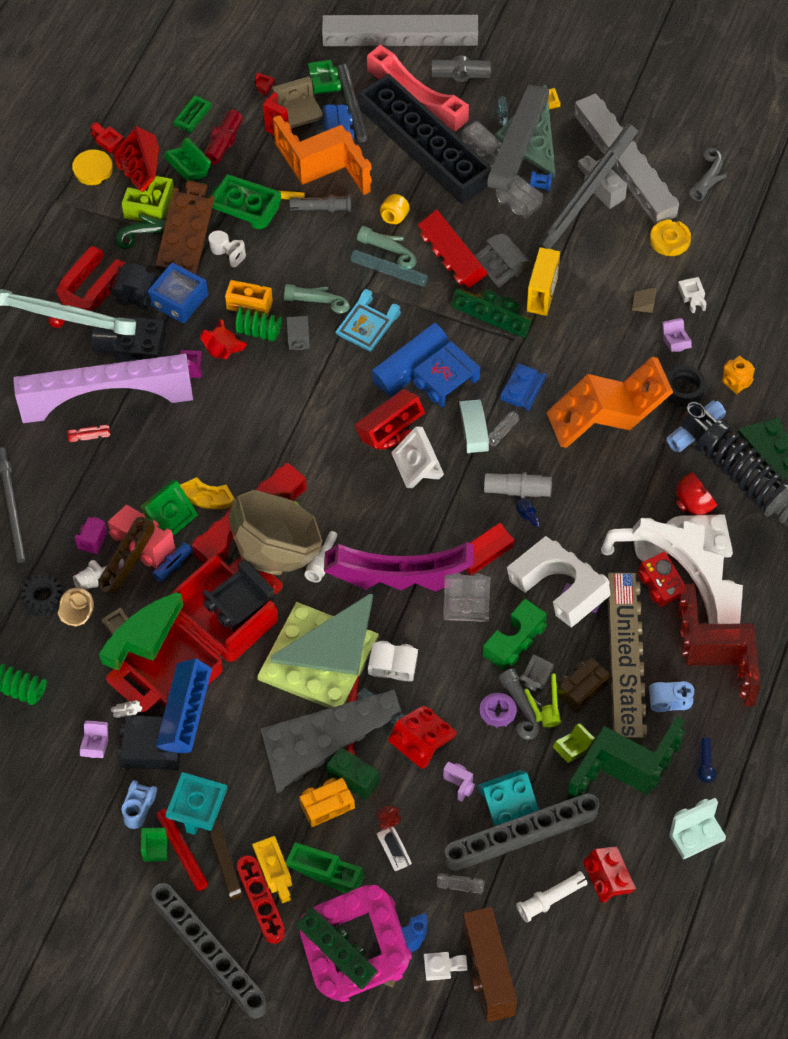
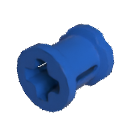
M532 171L530 189L541 188L550 192L552 174H536L535 171Z

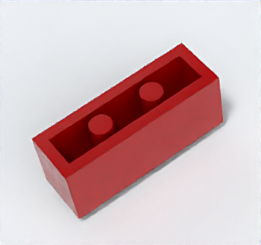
M403 389L354 425L361 441L376 449L425 414L419 397Z

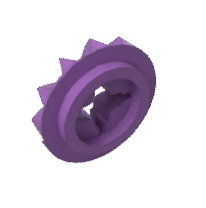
M492 693L482 700L480 715L487 726L492 725L497 729L499 726L506 727L511 721H514L517 708L514 700L508 695ZM497 704H500L501 711H505L501 712L499 717H496L495 712L492 711L496 709Z

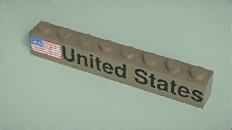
M608 573L611 594L607 601L613 731L642 746L643 739H647V725L642 723V718L646 717V704L641 702V697H645V683L640 681V676H644V662H640L639 655H643V642H639L638 635H642V621H638L637 616L641 615V601H637V595H640V582H636V573Z

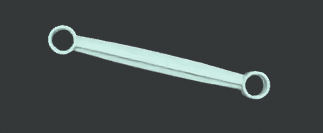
M0 289V305L2 306L10 305L66 321L111 329L118 334L135 335V320L114 318L69 305L65 306L56 302L15 295L11 291Z

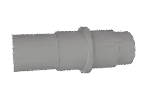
M523 472V474H485V493L521 496L524 499L526 496L551 497L552 477L527 475V472Z

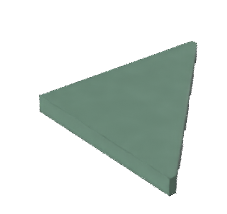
M547 101L524 159L549 175L551 173L552 178H555L549 104ZM514 116L495 134V139L503 143Z
M373 594L365 596L271 656V663L358 675Z

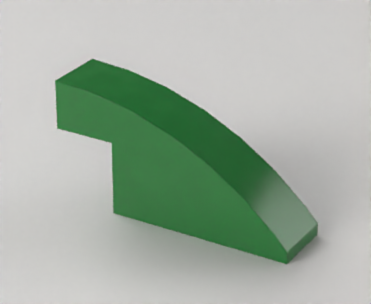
M180 593L168 595L147 605L128 618L109 638L99 653L102 664L119 671L128 652L154 661L184 605L182 595Z

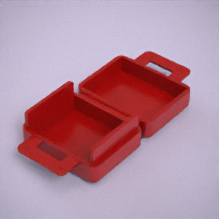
M217 554L213 555L171 593H180L184 605L154 661L128 652L119 671L113 669L107 675V682L129 702L135 700L140 702L141 712L149 710L157 701L166 708L177 663L196 658L211 667L209 685L223 671L222 660L219 655L228 662L235 661L278 622L277 608L272 601H269L246 623L233 632L228 626L225 628L221 625L214 611L209 612L204 606L203 591L207 589L209 592H212L238 572V564L241 562V557L228 566L220 560ZM256 570L271 585L275 595L282 589V582L273 574ZM128 674L148 693L143 696L124 677Z

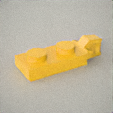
M275 836L253 843L252 846L268 888H270L272 893L278 892L282 903L291 901L287 888L292 886L291 876Z

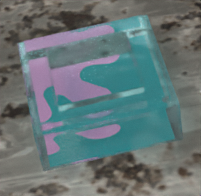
M499 97L497 111L501 125H505L508 122L506 97Z

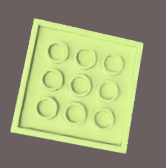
M296 602L258 674V680L327 708L346 704L357 677H360L370 657L373 642H377L379 639V634L367 629L358 675L271 663V656L334 617Z

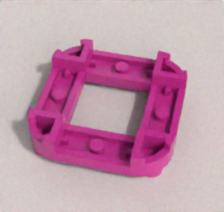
M362 886L313 907L333 927L369 913L382 955L367 960L377 969L378 973L364 989L358 988L342 971L339 972L338 967L300 930L315 985L322 994L332 1000L340 1002L350 1001V997L390 980L395 982L400 980L409 964V960L412 959L411 950L407 947L394 907L396 904L392 897L379 886Z

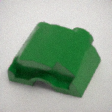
M331 60L308 63L313 94L341 91L337 67H333Z

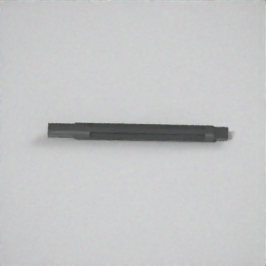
M626 124L545 232V235L538 243L541 248L551 249L554 243L557 242L638 134V130L632 124Z

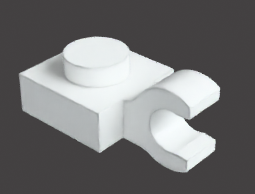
M449 952L424 954L426 981L451 979L450 971L467 970L466 955H459L449 959Z

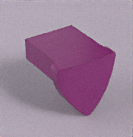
M181 350L180 354L187 355L190 378L202 377V351Z

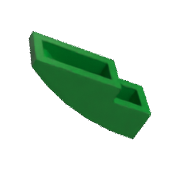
M296 842L286 861L287 866L299 873L344 893L360 888L365 876L362 867L340 861L339 856Z

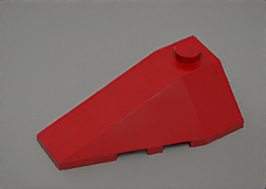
M135 126L113 153L116 166L142 192L156 178L159 153L156 136Z

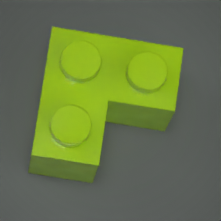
M156 176L149 185L148 190L144 192L139 189L127 188L122 201L124 218L146 222L139 218V214H143L152 218L166 219L174 192L173 179Z

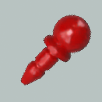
M404 430L400 435L397 433L396 438L387 440L376 449H387L388 447L391 448L399 445L411 430Z

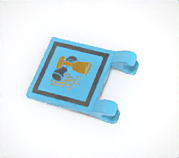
M365 289L356 305L337 329L336 335L372 352L393 321L400 316L401 311L399 310V305L392 304L387 315H384L367 306L371 303L373 297L371 296L372 292Z

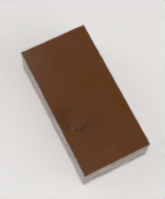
M488 907L463 913V934L475 976L471 977L474 992H479L486 1022L516 1016L517 997L493 908Z

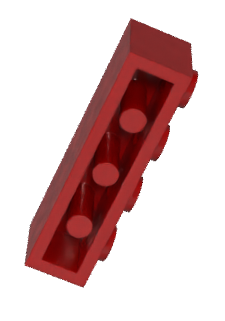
M435 210L418 224L422 230L420 233L422 238L427 243L432 242L433 246L431 249L438 257L443 256L444 260L442 263L449 271L452 269L455 271L456 274L453 277L460 285L464 283L470 289L488 274L438 210Z

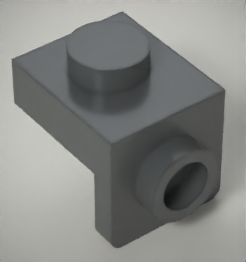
M533 654L524 675L521 674L519 679L525 681L523 685L534 691H536L537 687L544 689L555 664Z

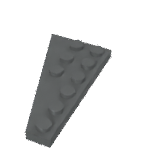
M395 689L261 728L277 793L285 790L284 787L293 781L297 782L302 779L303 775L313 768L317 769L331 760L340 747L346 750L347 746L356 740L357 742L365 738L364 735L373 729L380 728L400 715L401 710Z

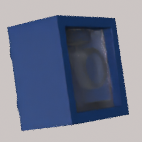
M173 262L148 290L151 297L150 306L184 324L208 296L205 279Z

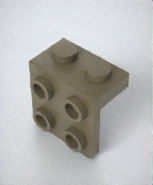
M309 76L272 87V93L278 94V104L288 109V120L291 128L323 119V113L313 96L312 81Z

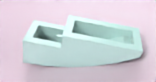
M481 400L459 401L467 453L489 451L488 432Z

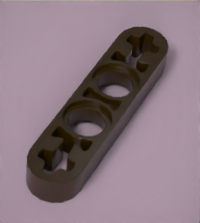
M144 517L135 519L99 579V587L103 592L116 593L120 589L154 533L155 525L153 520ZM134 540L135 547L134 550L131 552L130 544ZM121 559H123L124 565L123 568L120 570L119 562Z
M217 816L212 831H209L230 900L233 901L243 897Z

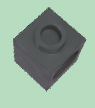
M308 316L287 317L289 350L310 349Z

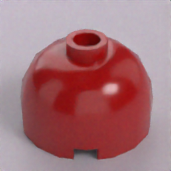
M693 472L685 475L679 481L676 487V494L679 500L676 501V504L683 513L687 510L692 515H706L717 507L712 496L706 491Z

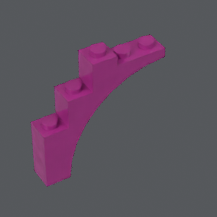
M466 542L455 548L438 553L415 556H387L367 553L338 544L325 552L324 572L365 590L381 582L400 591L416 583L437 592L450 585L452 576L473 565L474 545Z

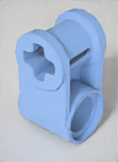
M684 681L651 684L649 686L651 710L665 712L689 709L693 705L694 687Z
M132 781L121 809L124 824L127 827L136 829L143 825L148 811L155 800L157 787L152 786L150 788L138 784V781ZM131 812H137V813H138V814L135 815V816H129V814H130Z

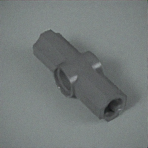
M462 55L456 56L453 60H432V77H452L457 82H465L469 78H490L491 61L469 60L468 57Z

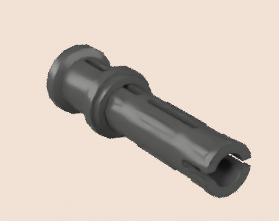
M330 194L328 197L290 198V211L329 210V212L334 213L336 210H347L351 212V194H347V196H334V194Z

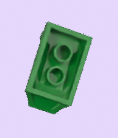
M228 174L210 195L215 196L214 209L249 221L250 225L255 229L267 227L277 212L282 197L280 191Z

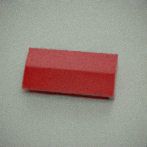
M501 523L470 543L474 545L473 565L465 569V571L471 576L514 547V539Z

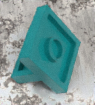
M182 772L168 806L166 818L184 823L186 833L196 835L198 827L212 831L227 792V785Z

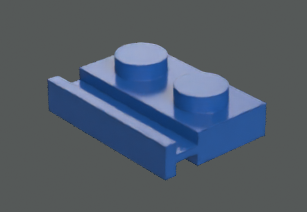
M518 363L501 394V400L518 407H525L529 411L546 380V373H538V370Z

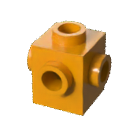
M740 355L734 360H729L723 367L722 382L734 393L738 394L752 384L755 368Z

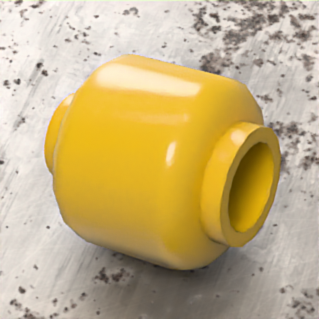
M392 194L382 203L380 215L389 224H399L410 210L409 203L403 196Z

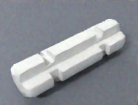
M135 700L117 704L111 708V712L114 713L113 717L120 718L126 715H135L137 712H141L142 707L139 706L140 702Z

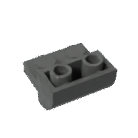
M498 234L488 239L489 245L475 255L476 259L488 272L489 278L498 288L514 275L518 278L533 266L506 234Z

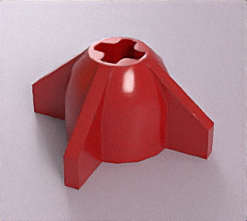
M221 319L213 332L203 330L200 334L206 349L214 358L227 359L231 353L243 351L247 345L246 342L237 340L231 331L225 329L224 321Z

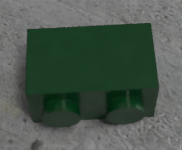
M342 747L339 748L327 764L328 777L343 778L348 789L364 800L369 798L380 783L379 771Z

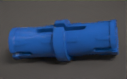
M183 542L171 555H167L165 561L152 572L155 579L162 583L174 570L177 571L181 567L180 564L193 553L192 548ZM177 556H179V558H178L168 569H166V567H167Z

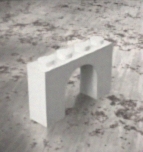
M547 536L507 567L510 582L524 593L540 580L552 574H566L575 579L573 585L553 601L556 616L571 628L611 595L609 580L603 574L599 575L588 563L581 562L574 553L567 552L557 541H552Z

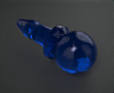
M526 498L520 499L516 504L517 512L523 519L529 520L533 526L539 527L540 523L535 515L536 509L533 507V503Z

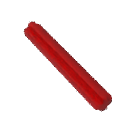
M167 808L156 813L161 826L166 828L168 839L197 891L206 889L208 882L175 821L166 818Z

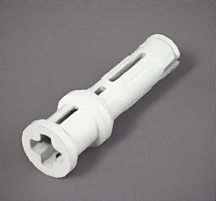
M579 871L543 893L541 891L536 892L532 898L525 902H518L516 904L518 912L525 922H529L531 917L542 911L547 912L553 903L586 886L587 880H582L585 879V876Z

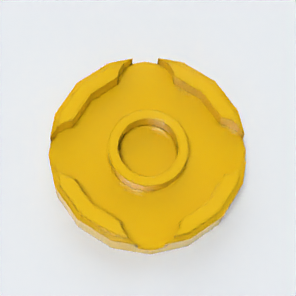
M87 150L80 153L74 159L72 170L74 176L82 184L98 185L102 183L101 181L110 178L113 172V164L109 155L105 152Z
M668 219L660 221L653 226L650 233L652 248L665 256H677L684 253L691 242V232L685 224L679 221L672 222V220Z

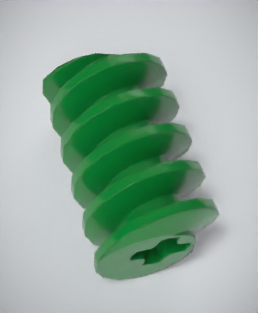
M239 307L235 322L238 334L244 332L246 336L252 334L254 338L260 335L262 340L268 337V340L273 342L280 332L282 325L281 316L276 322L273 314L268 320L267 313L265 312L260 318L259 311L256 310L252 316L251 309L248 308L244 314L243 307Z
M6 664L0 665V693L3 692L6 696L11 695L14 699L19 698L22 702L27 701L30 705H34L40 700L46 688V679H42L40 684H38V676H34L30 681V673H26L22 678V670L18 669L14 675V667L10 666L5 671Z

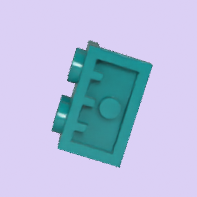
M519 770L477 785L479 793L486 799L494 827L539 811L527 772Z

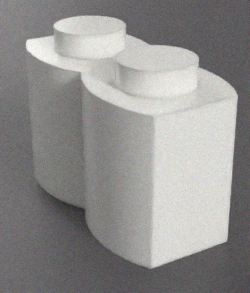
M387 641L373 642L368 674L381 678L413 681L418 649L408 644L394 646Z

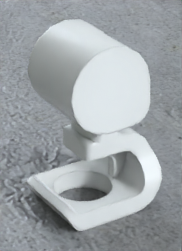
M214 231L209 235L211 252L216 255L226 252L227 255H230L231 267H237L245 259L246 252L243 240H233L230 243L228 235L223 231Z

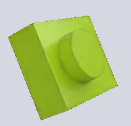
M579 723L570 734L557 740L553 748L567 763H570L585 755L595 739Z

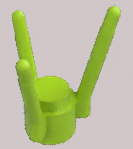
M554 673L551 675L552 705L543 706L541 712L529 689L526 688L524 690L535 713L536 721H542L543 727H554L561 724L557 703L556 674Z

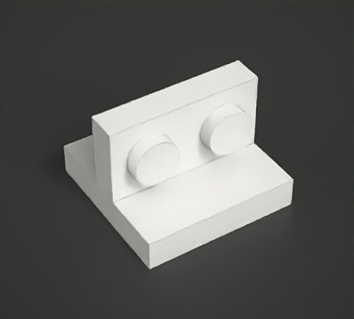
M416 426L391 452L407 488H414L422 478L440 479L444 475L423 427Z

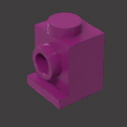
M88 517L86 524L81 526L79 535L76 534L75 536L77 549L99 554L108 533L105 521L98 517Z

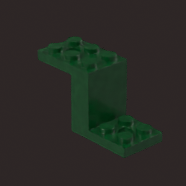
M676 716L655 753L604 726L570 780L567 800L587 794L589 791L588 784L591 780L595 781L600 770L646 795L649 794L652 788L656 790L662 779L660 776L663 770L667 771L673 759L671 757L674 751L678 753L684 742L682 739L686 733V730L683 729L685 720Z

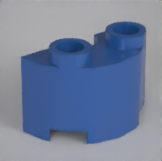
M426 913L410 918V924L406 927H401L407 947L411 950V953L421 947L427 935Z

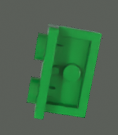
M189 138L183 140L182 147L168 150L164 155V158L186 181H193L207 176L211 161Z

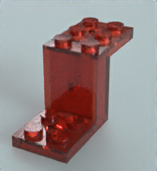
M686 584L684 592L680 593V603H678V616L682 617L680 637H684V644L681 645L682 657H686V666L738 665V675L743 677V684L740 685V696L745 698V706H755L760 689V677L754 623L698 624L695 584Z

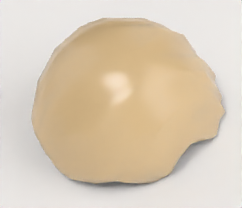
M83 588L67 590L60 599L58 615L61 621L75 627L85 624L94 608L92 595Z

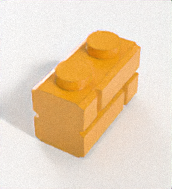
M235 280L230 281L225 295L228 310L238 311L239 307H243V313H246L249 308L253 315L256 310L259 311V316H262L265 312L268 317L273 302L272 288L260 287V285Z
M331 778L323 784L324 786L317 789L313 787L308 788L299 796L301 808L311 827H315L355 809L354 799L343 778Z

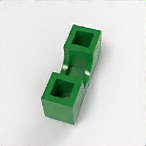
M524 599L511 614L510 625L519 632L513 636H506L497 630L484 644L483 657L503 671L509 666H514L519 659V654L523 650H528L533 643V638L537 634L541 635L546 629L547 613Z

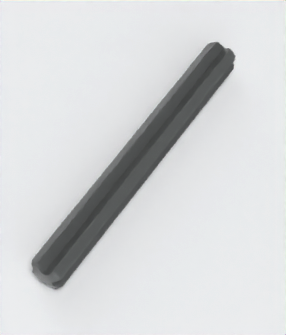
M346 64L339 65L337 67L349 113H352V124L357 142H366L368 140L348 66Z

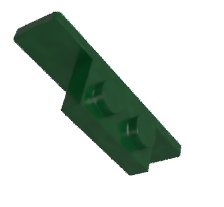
M461 288L455 290L451 304L452 308L522 338L527 337L532 319L518 313L521 304L515 302L514 299L500 296L491 289H483L477 295Z
M310 908L296 923V926L358 988L364 989L378 973L377 969L364 956L366 951L357 942L352 944L347 939L350 935L341 926L336 929L314 908Z

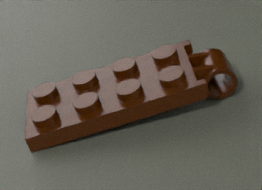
M187 180L184 193L178 192L179 188H174L155 268L166 270L173 262L197 275L215 196H210V199L205 198L208 184Z

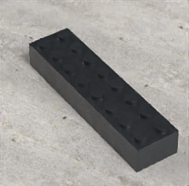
M387 74L358 93L359 109L461 204L488 187V177L492 167L390 74Z

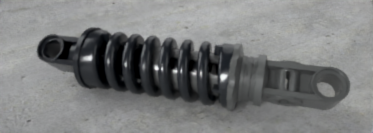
M696 402L689 403L680 417L679 423L683 429L687 430L698 441L695 449L703 455L705 454L708 459H713V464L716 467H722V473L730 475V480L733 483H738V488L741 491H747V497L755 499V504L761 507L760 509L766 517L775 514L779 517L778 521L788 527V480L784 477L779 481L782 477L779 472L772 475L773 466L768 464L764 467L762 465L765 461L763 456L755 459L756 450L754 448L744 453L743 451L748 446V442L743 440L736 445L735 443L740 437L737 432L727 437L726 435L728 433L731 434L734 429L727 423L726 419L722 418L717 421L701 404Z

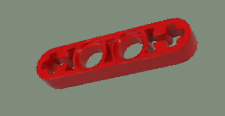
M243 856L237 862L238 875L262 934L269 943H279L285 936V929L257 860L252 856ZM245 864L252 866L251 869L254 877L249 879V874L244 869ZM253 884H261L263 886L262 892L259 894L251 893L250 887ZM267 904L271 906L272 911L268 915H261L258 912L259 907ZM271 920L274 928L279 929L277 930L278 934L275 936L269 933L270 926L268 922Z

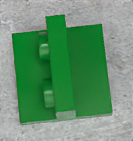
M171 480L140 506L145 518L156 521L159 524L158 528L163 531L166 529L171 530L173 536L198 516L176 480Z

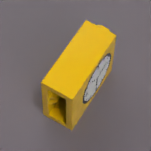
M539 248L528 287L527 312L548 315L558 279L560 251Z

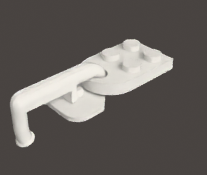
M725 515L677 516L668 521L669 524H673L676 527H679L683 521H694L698 525L705 526L703 550H711L724 557H731L733 554ZM633 528L609 530L601 547L604 555H611L614 552V542L633 541L636 556L643 562L665 551L648 540L632 535Z

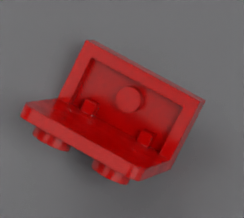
M421 706L397 720L388 741L423 769L428 766L435 750L454 739L457 732L431 709Z

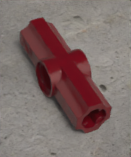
M231 109L227 111L220 125L215 126L212 130L210 142L203 153L211 161L210 164L212 165L219 163L227 148H232L235 142L236 132L243 122V115L237 110Z

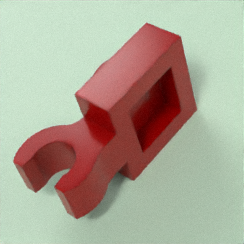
M97 122L90 126L93 130L91 135L96 138V143L109 153H112L124 141V137L110 126L104 129Z

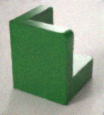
M141 828V854L144 862L168 861V836L166 828Z

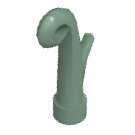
M364 225L361 227L357 241L364 244L369 243L401 255L398 258L397 264L404 270L412 269L417 263L414 253L398 243L403 241L404 238L402 236H389L374 232L373 229Z
M285 285V301L294 302V300L329 303L332 310L338 314L346 313L350 308V304L345 298L327 293V286L299 288L296 285Z

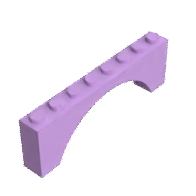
M186 354L14 377L15 397L23 423L44 421L47 415L64 401L77 395L101 389H140L156 393L168 399L171 403L193 400Z

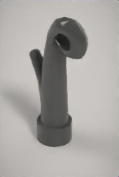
M707 148L703 151L705 160L713 163V165L689 190V195L696 201H702L708 190L715 183L727 177L725 173L718 175L723 165V156L716 148Z
M509 669L499 676V680L503 687L507 688L527 720L518 723L516 728L518 735L523 739L531 740L539 733V722L536 721L535 713L525 694V688L519 681L515 669ZM534 699L538 709H541L542 704ZM525 727H526V728H529V729H531V731H530V732H527V731L524 730V728H525Z

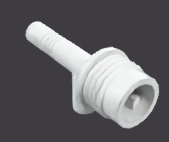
M329 532L321 551L306 566L304 575L309 581L320 582L325 575V552L332 548L337 538L336 532Z
M123 559L119 562V569L123 568ZM95 560L90 561L89 567L73 576L76 588H83L85 590L93 587L97 588L99 586L98 579H100L107 566L102 568Z

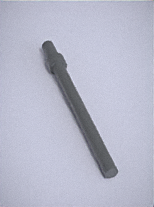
M1 447L0 474L3 480L16 560L18 563H23L26 559L10 475L12 468L7 458L6 448Z

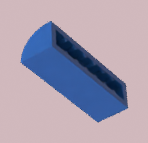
M436 323L432 324L372 370L373 383L387 396H393L414 379L413 369L450 342L445 332Z
M196 658L177 663L156 743V747L173 753H188L192 751L212 671L211 667Z

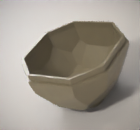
M252 490L237 496L232 501L229 513L230 528L238 547L241 561L245 559L255 570L273 575H281L283 571L291 572L304 567L321 551L323 541L315 517L293 500Z

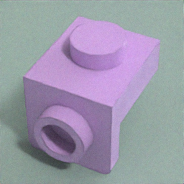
M682 318L662 323L663 341L671 352H680L692 347L691 339L684 331V320Z
M85 721L80 756L91 758L104 757L109 741L107 722Z
M450 762L446 764L444 779L460 787L458 790V800L462 802L465 796L469 797L475 787L473 774L460 764H452Z

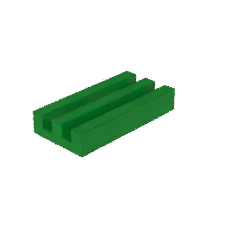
M194 95L173 121L174 126H180V129L183 131L187 129V132L191 134L211 109V102ZM190 112V115L187 117V119L184 122H182Z

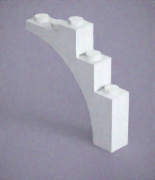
M641 518L633 526L632 535L648 540L664 549L678 560L690 574L705 603L709 621V638L729 643L739 635L743 585L735 584L731 580H722L724 556L716 554L711 550H703L705 526L698 525L694 521H683L679 527H676L669 523L655 522L651 518Z

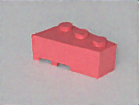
M126 504L108 521L110 536L115 541L120 540L122 542L135 519L138 517L145 518V515ZM153 520L155 525L154 533L142 551L140 558L146 566H152L157 569L165 561V557L175 551L172 531L169 529L165 531L159 529V524ZM134 540L130 544L131 552L134 550L135 547Z

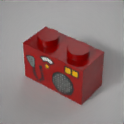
M665 551L642 562L638 568L640 580L646 583L650 590L651 599L653 602H657L659 607L682 597L688 590Z

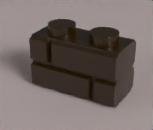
M589 658L586 662L581 661L574 668L573 674L570 676L565 675L558 682L557 695L570 708L578 712L609 684L610 674L603 667H600L593 658Z

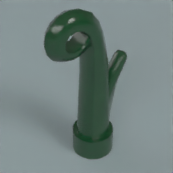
M139 214V218L146 222L122 228L116 236L117 245L122 249L131 248L135 243L133 233H163L167 219H157ZM127 235L130 238L129 242L124 243L123 238Z

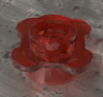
M386 806L379 811L377 818L381 822V830L392 828L401 821L398 807Z

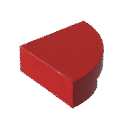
M257 72L255 76L257 90L262 95L267 96L275 84V78Z

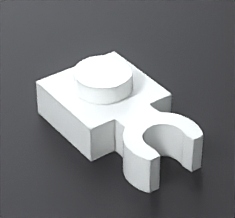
M699 277L679 281L678 288L684 303L690 301V311L695 313L696 305L701 306L702 310L705 311L706 301L703 299L705 292Z

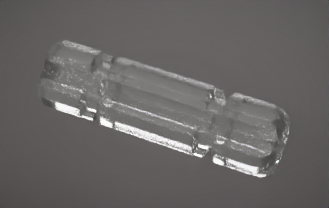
M510 411L506 418H503L493 429L494 432H490L488 439L491 446H496L500 442L499 439H502L511 430L512 425L514 426L519 421L517 413Z
M440 873L437 878V887L445 889L450 887L452 890L465 892L473 890V893L481 894L484 890V880L476 878L471 880L470 877L456 875L448 877V874Z

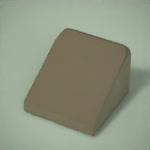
M656 288L636 291L634 293L632 310L653 313Z

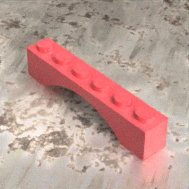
M379 45L367 55V72L379 80L390 74L454 132L468 122L469 105L455 95L441 94L423 85L407 71L395 54L382 45Z

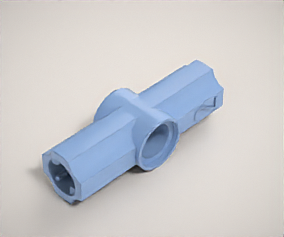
M711 401L704 407L717 421L726 414L723 405L718 401ZM681 426L667 437L670 448L679 453L696 440Z

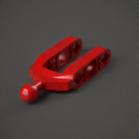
M91 246L63 277L59 287L56 289L61 304L89 311L98 308L111 293L118 267H123L125 262L119 259L115 260L82 299L73 293L95 270L104 256V252L101 249ZM50 316L48 318V322L53 328H60L65 320Z

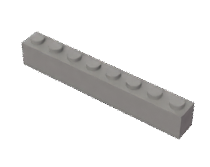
M323 15V46H478V15Z
M596 93L575 102L574 116L604 155L624 127L618 124L615 115L610 113L605 102ZM632 140L613 165V169L627 183L628 189L654 224L677 217L678 199L672 196L666 183L660 180L657 171L651 168L645 155L639 152L636 143Z

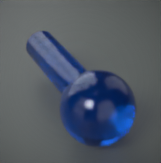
M702 738V766L698 769L697 774L702 782L710 783L716 778V770L711 765V738Z

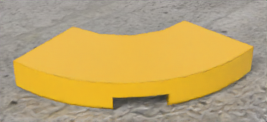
M197 477L180 485L189 501L198 507L225 509L231 507L234 500L227 485L218 487L208 486Z

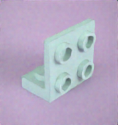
M716 798L711 800L704 799L697 803L694 808L690 810L682 809L674 815L669 836L683 860L725 840L726 836L714 817L718 804Z

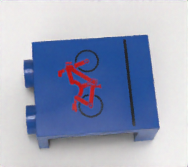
M451 341L413 369V382L418 389H422L428 394L432 402H437L443 408L447 394L467 379L473 384L480 379V366Z

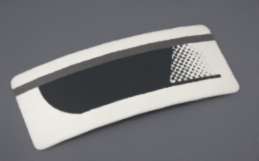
M393 826L376 834L394 871L412 864Z

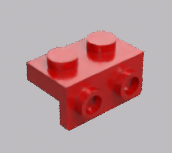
M275 92L266 98L263 103L265 131L273 136L274 117L280 115L284 122L287 121L289 123L288 109L278 104V94Z
M617 847L595 849L583 860L600 902H606L615 895L630 894L636 889Z

